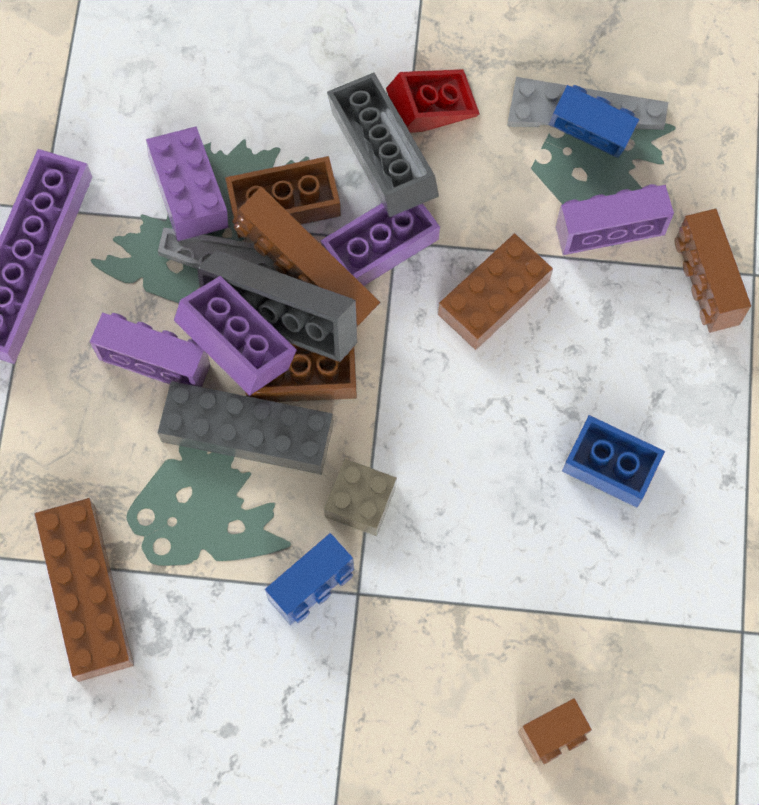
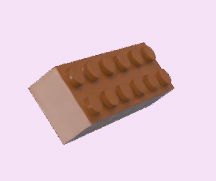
M260 187L238 209L232 221L235 224L234 229L242 237H248L254 243L253 246L263 257L267 255L274 262L273 266L279 273L354 299L356 301L357 327L381 303L264 188Z
M90 498L34 513L72 677L80 682L134 666L95 505Z

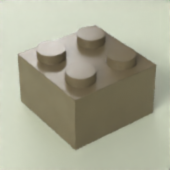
M344 458L324 508L325 517L377 536L395 492L397 477Z

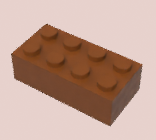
M329 156L225 177L234 217L238 209L260 187L264 188L301 225L341 216L340 199Z
M715 208L687 215L675 238V247L678 253H682L685 275L687 277L690 276L692 296L695 301L699 302L701 308V322L703 325H707L709 333L739 326L751 308V303L718 211Z
M514 233L439 302L438 315L470 346L477 350L550 281L553 268Z
M291 344L296 349L289 369L250 396L245 392L248 397L273 402L357 399L355 347L339 362Z

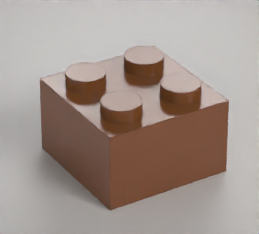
M575 698L523 725L518 734L534 764L541 760L543 765L558 758L562 754L561 749L567 746L568 750L571 751L584 744L588 740L586 735L592 729Z

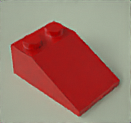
M464 69L399 72L386 87L390 100L410 133L425 132L474 118L480 114Z

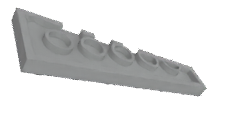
M516 77L507 126L540 127V125H548L567 85ZM584 88L588 95L594 98L597 96L603 97L611 102V106L619 110L620 108H625L635 114L634 117L639 119L635 129L663 130L665 127L669 102Z
M163 228L158 248L159 256L197 269L217 250L278 272L273 266L274 262L267 255L265 257L260 255L255 250L253 243L209 235H199L177 241L173 229Z

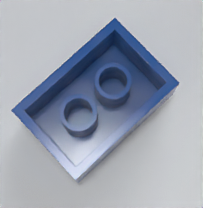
M567 85L548 125L619 158L626 148L639 119L634 117L635 114L628 109L620 108L619 110L611 106V102L603 97L597 96L594 98L588 95L587 91L580 86L573 85L571 87Z
M588 415L562 472L638 508L665 451Z
M329 533L264 589L268 601L289 625L295 621L297 623L302 622L310 614L309 609L315 603L319 605L324 603L332 595L330 590L337 584L343 586L353 577L351 573L354 570L353 557Z

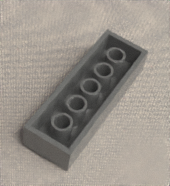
M374 72L327 91L332 114L389 217L439 197L435 174Z
M217 250L197 267L200 288L221 276L291 344L339 362L357 344L356 301L352 298Z
M171 381L157 433L163 443L322 475L334 421L333 413Z

